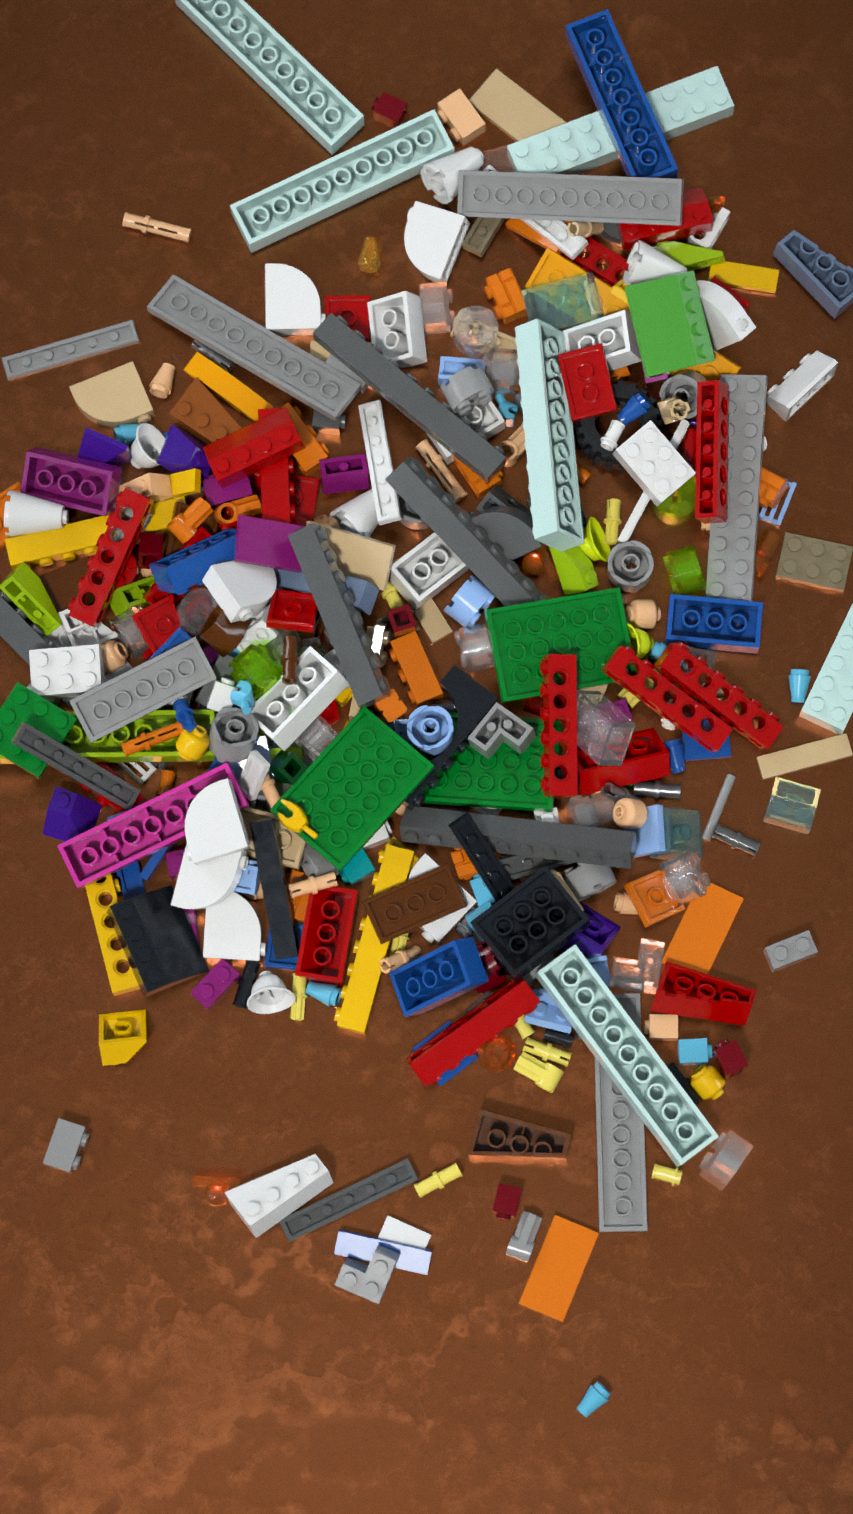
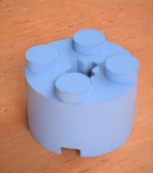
M471 575L469 580H466L451 599L452 602L443 611L464 628L468 626L471 629L481 616L479 611L481 609L487 610L494 601L495 596L480 580Z
M421 706L415 709L408 718L407 735L410 745L429 760L443 753L455 737L452 718L440 706Z

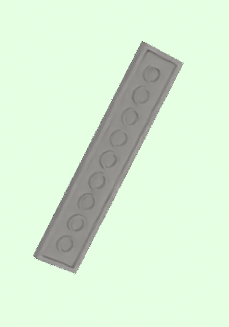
M459 170L457 214L465 217L682 226L684 179Z
M174 274L147 306L149 313L335 422L361 390V383Z
M721 375L720 381L729 386L727 522L710 523L705 597L753 601L768 377L766 375Z
M640 993L613 994L641 1031ZM594 1056L599 1232L647 1231L644 1122Z

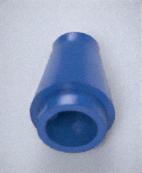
M640 392L636 395L633 394L617 417L626 426L628 423L649 412L648 408L652 405Z
M681 739L663 742L669 752V766L672 774L686 771L684 744L681 743Z

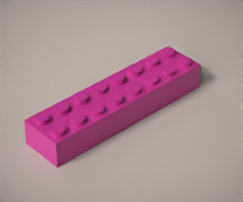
M225 763L57 845L77 888L82 889L186 838L185 819L189 806L197 794L212 783L227 778L230 779L240 811L250 807L231 765Z

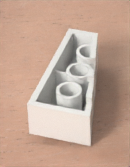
M314 1154L224 1193L230 1205L255 1238H257L334 1182L328 1169L317 1155Z

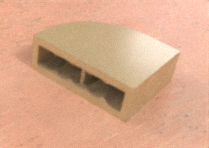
M133 361L69 387L79 410L89 420L98 425L114 428L118 427V424L148 423L152 420V417H155Z

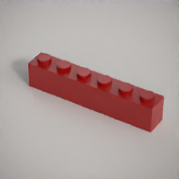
M283 408L258 409V420ZM289 456L260 470L262 519L291 524V518H295V504H290V496H294V482H290L289 474L294 473L293 460H289Z
M523 978L516 983L512 980L405 1059L425 1086L429 1083L432 1085L440 1080L444 1072L458 1067L461 1060L466 1056L476 1054L480 1046L485 1042L495 1040L499 1036V1032L504 1028L514 1026L518 1022L519 1017L533 1012L537 1008V1004L540 1003V1000Z

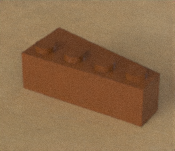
M197 377L169 412L175 424L207 445L241 429L238 423Z

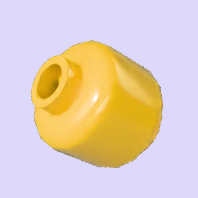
M197 725L196 728L192 729V732H187L186 729L182 730L176 741V748L178 754L183 759L193 761L203 757L210 744L206 729Z
M703 1064L692 1072L690 1084L702 1099L712 1098L715 1100L724 1093L722 1088L726 1081L715 1066Z

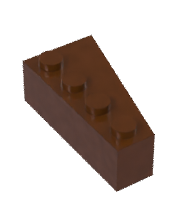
M480 1108L467 1155L566 1158L572 1133Z

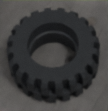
M618 380L617 384H612L617 408L622 409L633 394L636 395L640 392L644 395L652 406L648 408L649 412L637 418L640 423V429L651 420L662 432L663 421L661 420L660 410L657 408V401L654 396L649 397L647 389L644 387L641 390L638 389V384L631 382L630 385L624 384L625 380ZM599 416L575 422L574 434L577 439V446L579 450H583V456L587 460H593V465L598 468L600 465L605 466L606 471L612 472V468H618L619 472H626L624 467L612 455L617 448H614L613 451H608L600 445L601 436L596 426Z

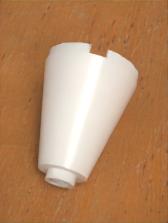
M468 147L428 162L420 170L422 181L428 191L432 189L436 195L433 197L437 201L447 204L458 194L459 170L478 171L483 166L484 156L479 149Z
M638 240L629 254L627 260L629 264L628 271L624 270L623 282L626 285H634L687 272V268L647 243Z
M372 489L331 511L330 517L334 516L338 520L341 530L365 537L371 536L379 524Z
M8 491L7 495L11 496L10 501H5L4 527L9 528V531L5 532L6 536L12 537L62 529L64 524H68L69 511L65 510L64 505L18 491Z

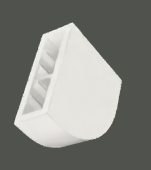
M415 201L414 206L409 209L404 233L407 254L423 276L435 283L446 286L470 222L463 215Z
M276 263L265 264L266 329L278 336L313 335V332L326 318L325 314H321L320 299L313 282L302 271L292 266Z
M705 280L696 281L713 350L717 351L741 341L756 328L745 310L729 292L715 283Z
M235 561L211 565L202 579L231 623L247 621L260 614L273 596L277 585L276 574L273 568Z
M228 778L212 783L197 794L189 806L185 819V836L188 847H185L188 860L193 861V864L199 865L251 849L233 784Z
M244 850L199 865L189 861L185 851L171 905L184 909H206L223 902L235 890L240 881L242 871L247 868L249 857H247L248 851Z
M425 853L414 865L408 880L440 866ZM459 884L458 886L467 907L420 927L424 931L421 935L431 944L434 941L439 944L477 903Z
M233 891L223 902L206 908L204 958L261 961V956L266 955V942H262V925L257 911L245 897Z

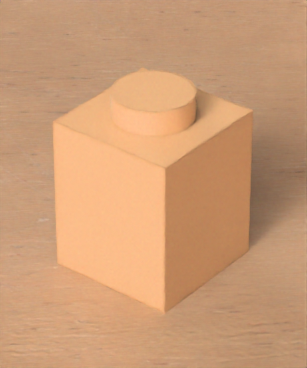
M650 1014L649 1020H644V1034L649 1035V1041H677L678 1015Z

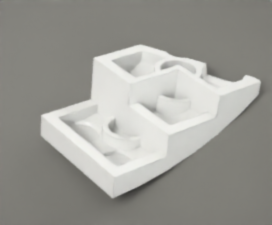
M68 609L58 613L62 624L48 636L45 634L41 636L46 643L51 640L57 648L101 645L108 640L118 638L117 633L105 626L102 621L98 628L92 627L68 616L70 612Z

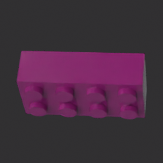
M35 447L26 452L21 493L61 504L65 507L107 516L116 509L115 501L118 496L122 467Z

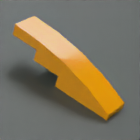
M198 352L194 354L183 369L193 379L197 377L207 390L217 398L223 399L253 422L258 421V409L273 408L271 404Z

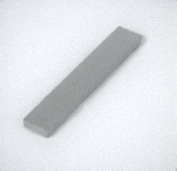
M130 320L2 358L8 381L140 342L134 322Z

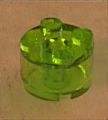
M689 479L659 506H656L651 500L652 509L660 521L669 525H679L693 517L695 514L696 486L693 480ZM673 496L678 497L677 502H672Z
M693 545L668 552L667 555L663 556L668 574H673V577H670L669 580L674 594L689 595L707 589Z
M260 643L257 646L250 644L228 663V668L232 666L234 670L230 674L237 684L240 680L249 682L252 692L256 694L254 695L256 699H260L281 679V674L283 673L282 666L268 656V650Z

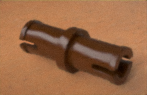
M295 636L283 638V655L281 656V664L283 665L282 682L288 685L297 683L299 656H297L298 638Z

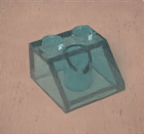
M775 777L763 822L809 834L821 789Z
M671 807L663 808L666 852L651 854L650 858L664 860L702 858L700 811Z

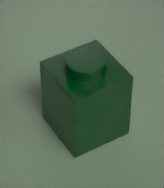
M281 750L270 763L269 771L282 783L294 785L308 766L292 751Z

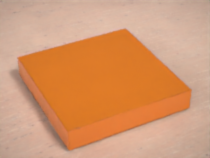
M664 868L627 883L624 886L645 928L685 910Z

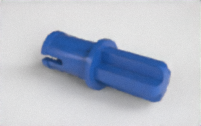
M177 699L173 703L176 720L182 725L183 729H186L187 732H192V729L197 726L194 720V712L189 708L188 702L185 699Z

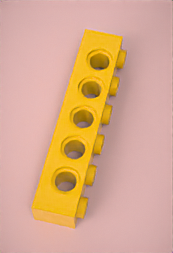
M113 874L107 876L103 883L94 882L85 888L113 995L116 996L139 990L140 987L131 966L126 973L118 972V965L120 963L129 962L123 948L119 951L112 949V943L118 940L114 928L106 927V922L109 919L107 914L109 907L122 902L119 901L118 892H121L118 878L114 879ZM104 895H111L113 898L111 904L107 906L101 905L100 900Z

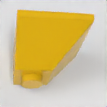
M146 1009L99 1014V1048L102 1065L127 1063L147 1042Z

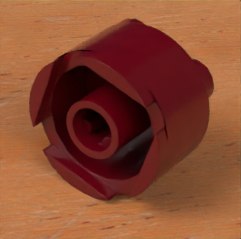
M484 941L476 944L489 982L474 988V991H477L478 994H485L508 981V978L504 976L505 972Z

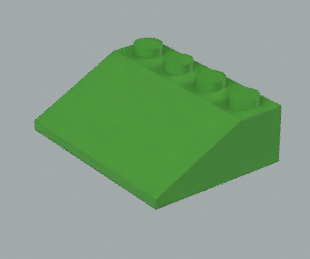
M694 270L624 287L646 377L715 361Z

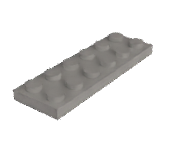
M193 637L69 702L89 741L92 743L217 678L196 637Z

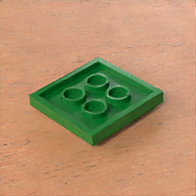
M17 682L0 708V755L40 779L48 764L10 743L21 722L27 723L63 744L78 720Z

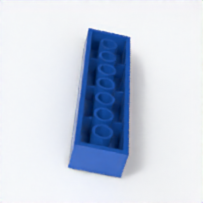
M608 9L566 25L565 37L626 176L677 179L678 167Z

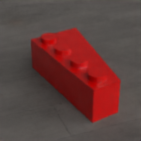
M666 961L650 1011L746 1025L757 990Z

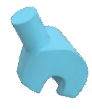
M498 393L494 396L499 405L498 411L505 420V426L513 427L518 405L508 402L502 393Z
M240 680L237 684L240 691L232 690L230 699L231 703L241 707L243 714L247 715L251 713V707L255 704L251 684Z

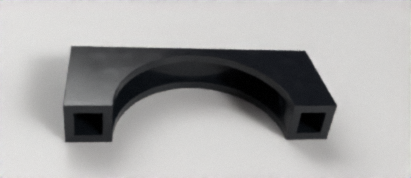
M455 665L441 680L440 687L451 699L457 710V731L449 747L436 758L429 760L435 768L402 804L410 811L415 806L417 808L421 806L426 799L424 795L429 789L433 790L439 784L441 774L444 771L448 772L455 764V757L467 750L470 745L468 737L496 702L499 703L495 695Z

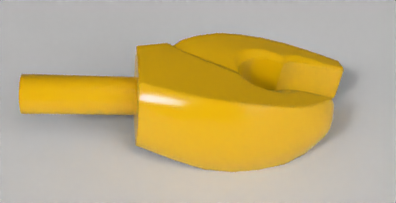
M282 799L281 803L289 811L293 812L290 818H286L278 812V818L282 825L297 833H301L304 830L313 839H316L318 834L308 827L309 821L304 811L295 803Z

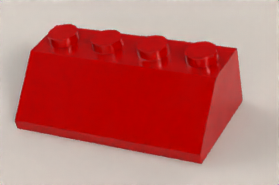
M701 187L683 191L682 226L616 224L624 251L632 249L638 240L651 245L711 232L713 218L708 199Z
M286 407L203 447L207 461L221 488L227 487L305 449Z
M654 728L577 744L578 791L581 795L601 791L602 786L610 789L605 786L607 782L621 787L670 776L669 752Z
M330 887L319 890L317 894L309 893L295 976L319 983L344 986L359 900L358 890Z

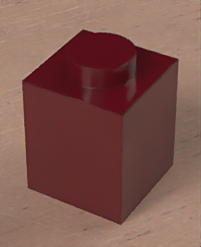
M383 92L380 98L377 97L374 100L371 110H373V118L395 128L401 125L408 112V106L406 102Z
M140 532L138 568L150 569L149 564L162 559L163 534Z
M409 604L387 611V618L394 638L416 631V623Z
M498 1184L492 1213L497 1214L496 1218L510 1221L511 1217L516 1218L522 1188Z

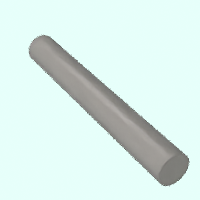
M727 774L702 835L703 840L710 842L736 778L731 774Z

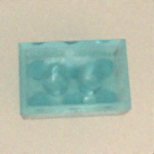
M593 272L522 290L529 321L538 318L552 327L560 329L604 317Z

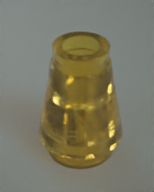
M366 237L364 239L358 260L360 270L367 273L376 272L380 266L378 240L374 237Z

